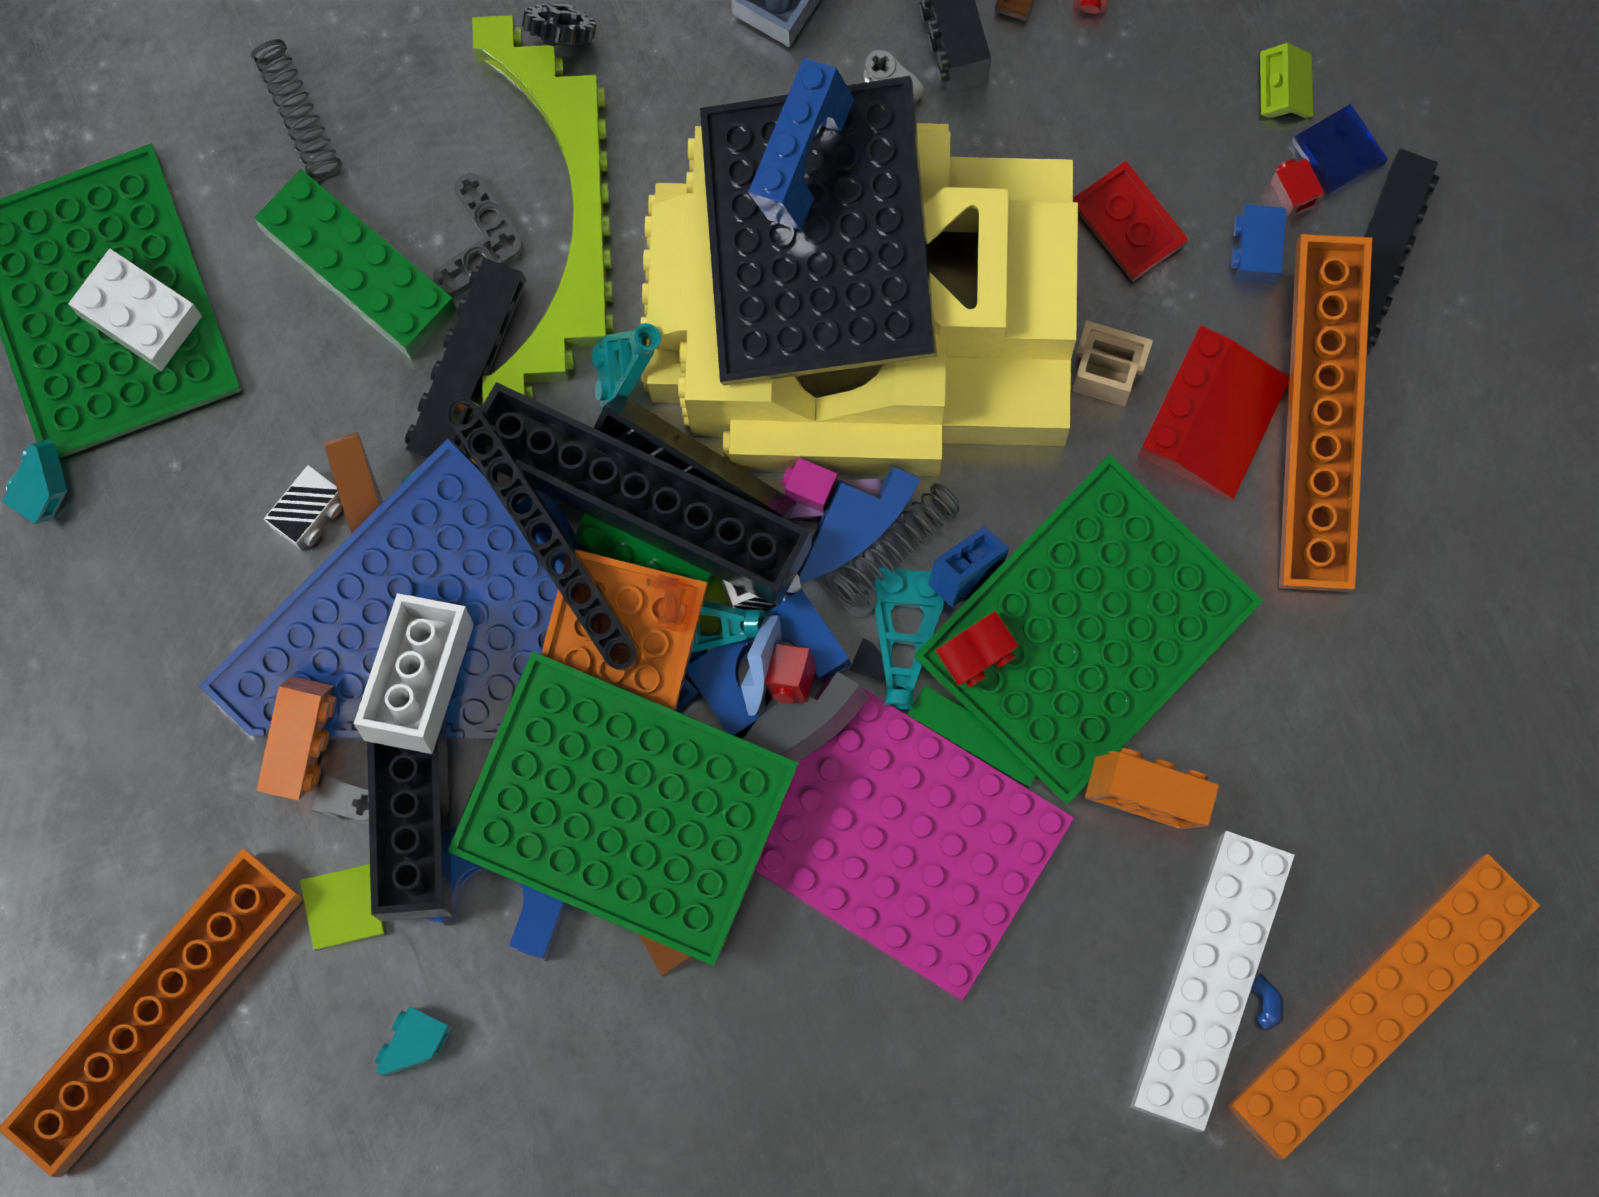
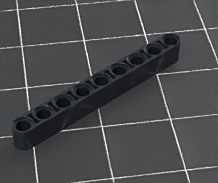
M468 398L454 400L447 409V418L450 425L606 663L620 671L634 669L641 660L639 646L484 410ZM465 408H473L474 417L472 421L466 425H461L459 422L460 412ZM485 437H492V450L487 454H480L478 451L479 442ZM510 466L513 470L512 479L508 483L500 484L497 479L499 470ZM530 496L532 499L531 509L525 514H519L517 511L518 500L521 497ZM544 525H549L552 530L551 539L544 544H539L536 539L538 529ZM563 555H569L572 560L570 570L564 574H559L555 568L557 559ZM588 585L591 589V597L586 603L579 604L575 599V592L580 586ZM601 615H608L611 619L610 629L604 634H598L595 630L596 619ZM620 645H628L631 650V657L624 664H618L614 658V652Z

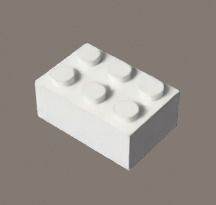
M111 249L107 251L68 303L79 317L160 371L164 369L202 317L193 303Z

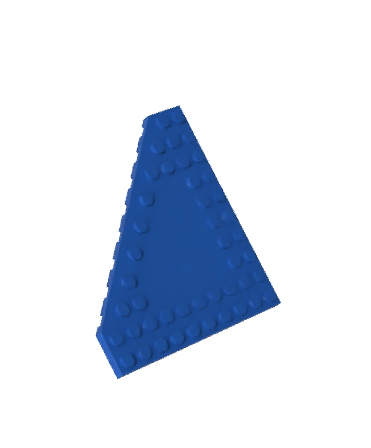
M448 438L199 687L249 736H265L269 733L278 687L282 683L295 676L333 685L332 696L337 697L334 714L332 717L327 718L324 730L329 731V736L362 738L354 725V721L398 593L466 607L474 625L446 710L447 739H495L531 652L542 653L558 588L479 467ZM517 506V511H518V513H519V514H525V513ZM539 528L536 533V539L539 544H544L550 538ZM566 555L559 557L556 561L555 568L559 574L563 572ZM686 676L683 681L676 709L677 712H680L700 692Z

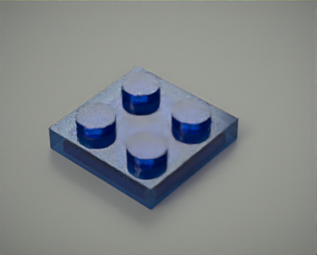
M1351 104L1299 133L1292 139V143L1303 159L1307 157L1321 187L1328 197L1384 165L1388 160Z

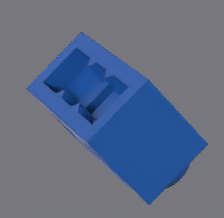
M983 526L935 559L928 585L951 607H954L978 590L1005 562L1009 547L986 526Z

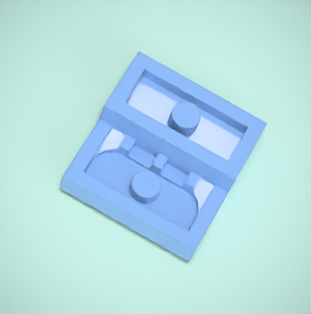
M779 615L765 616L747 655L750 667L741 688L748 716H755L767 690L765 678L775 644L781 645L782 636Z

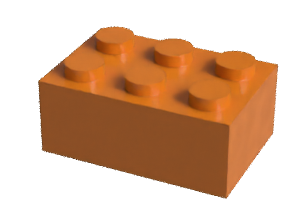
M292 676L278 687L256 791L299 801L307 792H311L313 785H318L322 765L317 764L320 751H325L329 739V731L324 730L327 718L333 716L337 697L332 696L333 685Z
M1122 748L1121 752L1109 751L1108 755L1095 757L1085 794L1086 799L1180 830L1207 827L1209 825L1219 784L1207 781L1208 775L1192 770H1187V774L1176 771V765L1171 762L1155 759L1154 763L1143 760L1142 753Z

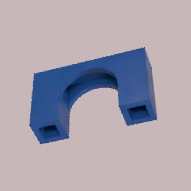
M803 57L749 189V194L768 220L800 231L814 200L812 193L805 183L806 160L813 138L820 125L841 132L854 101L851 92L836 67Z
M802 589L794 595L784 597L779 606H776L767 613L765 612L766 616L779 615L781 641L789 643L794 647L810 649L817 665L815 674L822 684L833 677L837 671L840 673L852 665L849 657ZM755 638L718 646L709 652L707 650L699 651L689 659L690 664L686 670L726 732L739 738L747 735L759 717L757 713L755 716H748L739 683L740 665L745 655L750 651Z
M450 827V844L457 830ZM451 854L452 909L464 882L473 874L486 869ZM520 883L524 898L523 908L509 947L547 961L567 903ZM450 916L425 919L447 926Z

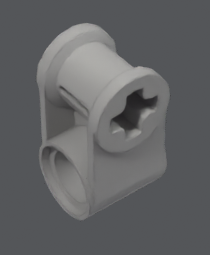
M874 50L867 56L863 73L864 82L910 76L913 81L914 103L926 93L924 86L918 78L907 71L888 51Z
M323 776L312 811L335 819H345L369 826V810L364 812L360 810L361 804H368V790L338 779Z

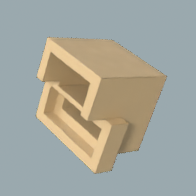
M1086 320L1075 355L1082 359L1072 391L1125 407L1135 375H1143L1153 340Z

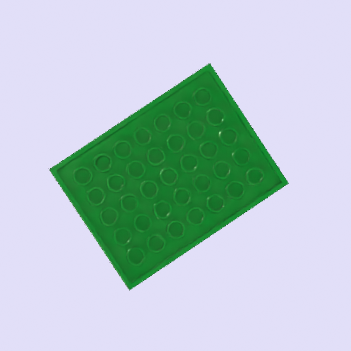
M152 143L0 198V337L36 442L47 439L53 441L60 459L242 391L157 152ZM109 249L193 303L202 315L201 319L162 371L79 317L68 304Z
M1109 454L913 655V658L1061 801L1068 805L1089 783L1095 757L1108 755L1109 751L1118 752L1246 620L1263 600ZM996 611L1019 645L1018 648L1013 650L1016 658L999 669L995 663L984 669L983 672L987 677L972 687L968 688L965 683L958 687L935 650Z
M532 651L450 844L448 853L715 966L799 763Z

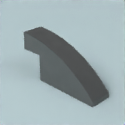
M837 671L818 700L808 695L806 703L794 701L792 704H785L772 698L743 740L798 762L818 750L837 735L855 717L870 697L859 684Z

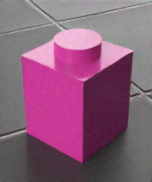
M799 457L795 466L789 465L787 467L781 484L785 486L786 496L802 505L824 513L838 482V474Z

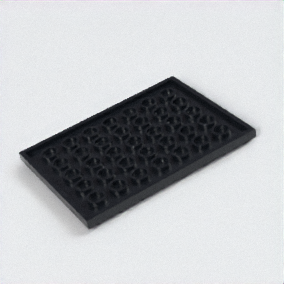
M910 76L847 85L854 101L841 132L820 125L808 152L805 166V183L812 193L814 200L801 231L768 220L749 194V189L788 94L700 108L720 383L723 386L937 357L913 81Z

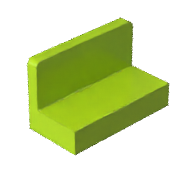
M1290 43L1260 51L1261 116L1271 119L1292 112L1306 119L1313 117L1311 53Z

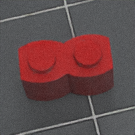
M994 611L943 644L935 652L957 686L959 687L965 683L970 688L987 677L983 672L984 669L994 663L999 669L1016 658L1013 650L1018 648L1019 645L997 612Z

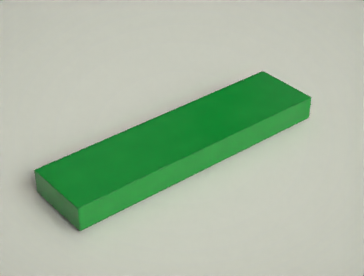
M924 685L913 704V708L907 714L909 717L1029 789L1036 777L1029 768L968 710Z

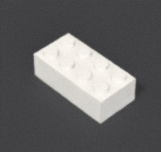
M397 593L354 721V725L364 741L429 754L433 753L474 625L465 606Z

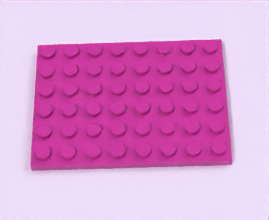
M833 677L823 683L814 697L815 700L819 699ZM863 688L870 698L855 717L818 750L798 761L799 766L754 872L960 1001H963L1074 817L890 704L889 707L884 706L885 701Z

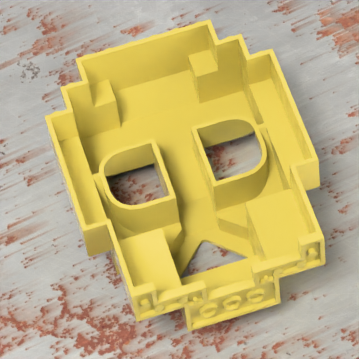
M916 123L927 245L941 232L978 233L977 305L973 309L964 307L930 273L937 357L883 364L878 374L865 385L850 391L815 398L804 390L795 376L726 386L720 383L701 126H695V138H688L690 172H687L686 184L656 183L655 195H649L648 214L651 216H645V237H647V248L649 250H644L643 270L646 271V282L648 283L642 284V304H644V315L646 317H641V324L649 323L654 325L661 334V343L654 350L652 358L641 375V381L644 382V391L650 393L652 403H680L682 417H684V426H690L691 436L723 438L724 457L747 472L785 473L789 465L795 466L800 457L837 474L887 475L892 464L917 476L940 477L942 443L1065 446L1070 430L1071 358L1076 343L1078 202H1073V160L950 157L951 132H949V124ZM646 337L647 346L650 343L648 337Z

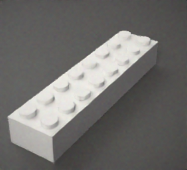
M1225 831L1220 836L1130 1108L1197 1132L1205 1131L1295 856L1294 854L1229 831Z

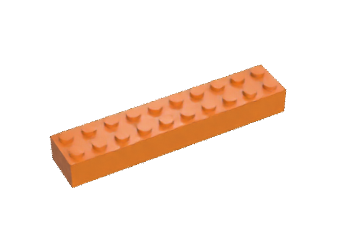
M1301 234L1296 242L1279 588L1334 592H1351L1355 590L1372 238Z
M242 848L0 1125V1132L50 1177H63L301 903L303 897L256 856Z
M1488 853L1478 858L1226 1107L1277 1160H1284L1540 905Z

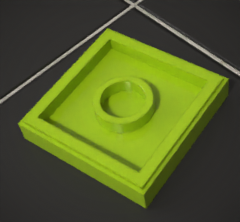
M370 864L300 880L313 950H322L386 935L383 921L381 922L371 915Z

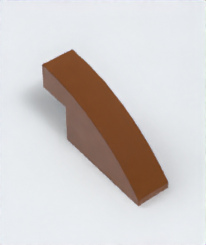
M358 432L324 442L351 534L383 503Z

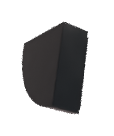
M863 638L850 667V672L882 685L885 675L882 655L872 642Z

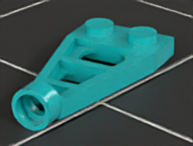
M643 323L631 331L606 335L595 345L592 352V362L594 367H597L598 374L595 396L597 400H600L601 411L605 404L618 395L626 397L630 395L652 358L654 350L661 343V334L654 325ZM646 337H648L650 341L648 346L646 342Z
M878 567L885 576V581L875 579L874 590L877 598L874 612L886 683L884 706L889 707L890 704L898 710H909L913 708V691L923 666L914 658L910 668L895 667L892 660V646L894 643L914 645L916 653L934 635L943 611L944 600L928 585L931 575L930 571L895 568L894 572H890L885 567ZM895 606L920 608L923 611L922 622L915 634H902L895 631L891 611ZM897 687H902V688H904L905 690L895 689V688H897Z
M704 600L701 614L719 617L721 619L722 633L702 635L700 624L698 623L691 653L747 640L748 638H755L766 616L764 610H742ZM742 621H744V629L741 626Z

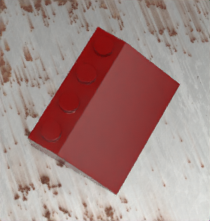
M1200 325L1138 457L1233 501L1285 392L1290 377L1234 340Z

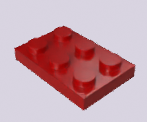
M1124 161L1073 197V202H1078V214L1132 282L1188 242L1187 236L1127 161Z

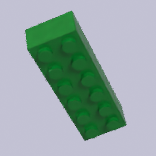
M302 169L254 217L259 228L266 236L410 359L422 349L457 311L450 295Z

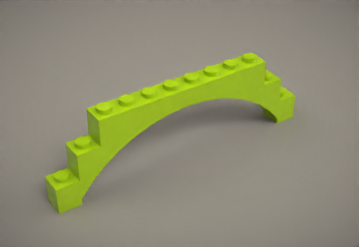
M513 15L472 17L473 51L477 62H487L507 76L528 96L540 111L559 143L571 180L574 208L572 239L567 264L559 288L546 314L527 341L492 375L482 376L483 403L496 382L534 400L533 385L527 383L568 381V370H574L573 349L567 348L595 347L606 335L614 334L613 314H607V302L613 301L612 281H606V269H612L611 249L605 248L604 236H610V217L603 214V204H609L608 183H602V172L608 171L607 151H601V139H607L606 119H600V107H606L605 87L598 86L596 75L564 76L563 57H557L555 46H523L522 28L516 27Z

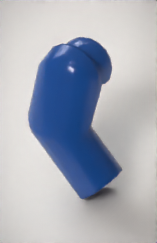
M1261 973L1254 979L1251 987L1263 1001V1011L1257 1016V1021L1264 1029H1272L1275 1025H1279L1283 1019V997Z

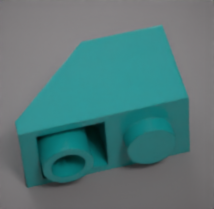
M47 439L31 443L24 449L20 457L22 463L17 472L8 480L6 484L7 492L2 500L3 503L33 524L53 519L67 492L55 443Z
M409 1006L406 1012L401 1011L395 1019L392 1030L396 1033L390 1044L384 1043L375 1059V1063L379 1065L375 1072L383 1076H390L436 1060L452 1027Z

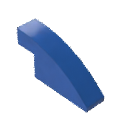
M891 464L877 496L839 479L811 540L812 547L797 572L800 581L807 582L841 567L878 540L907 505L921 478Z

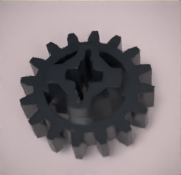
M545 2L542 6L535 5V8L527 7V10H524L522 26L524 27L523 30L530 32L531 36H537L544 40V44L575 47L577 44L584 45V42L592 43V39H595L597 23H595L594 18H588V14L575 10L576 6L567 3L553 4Z

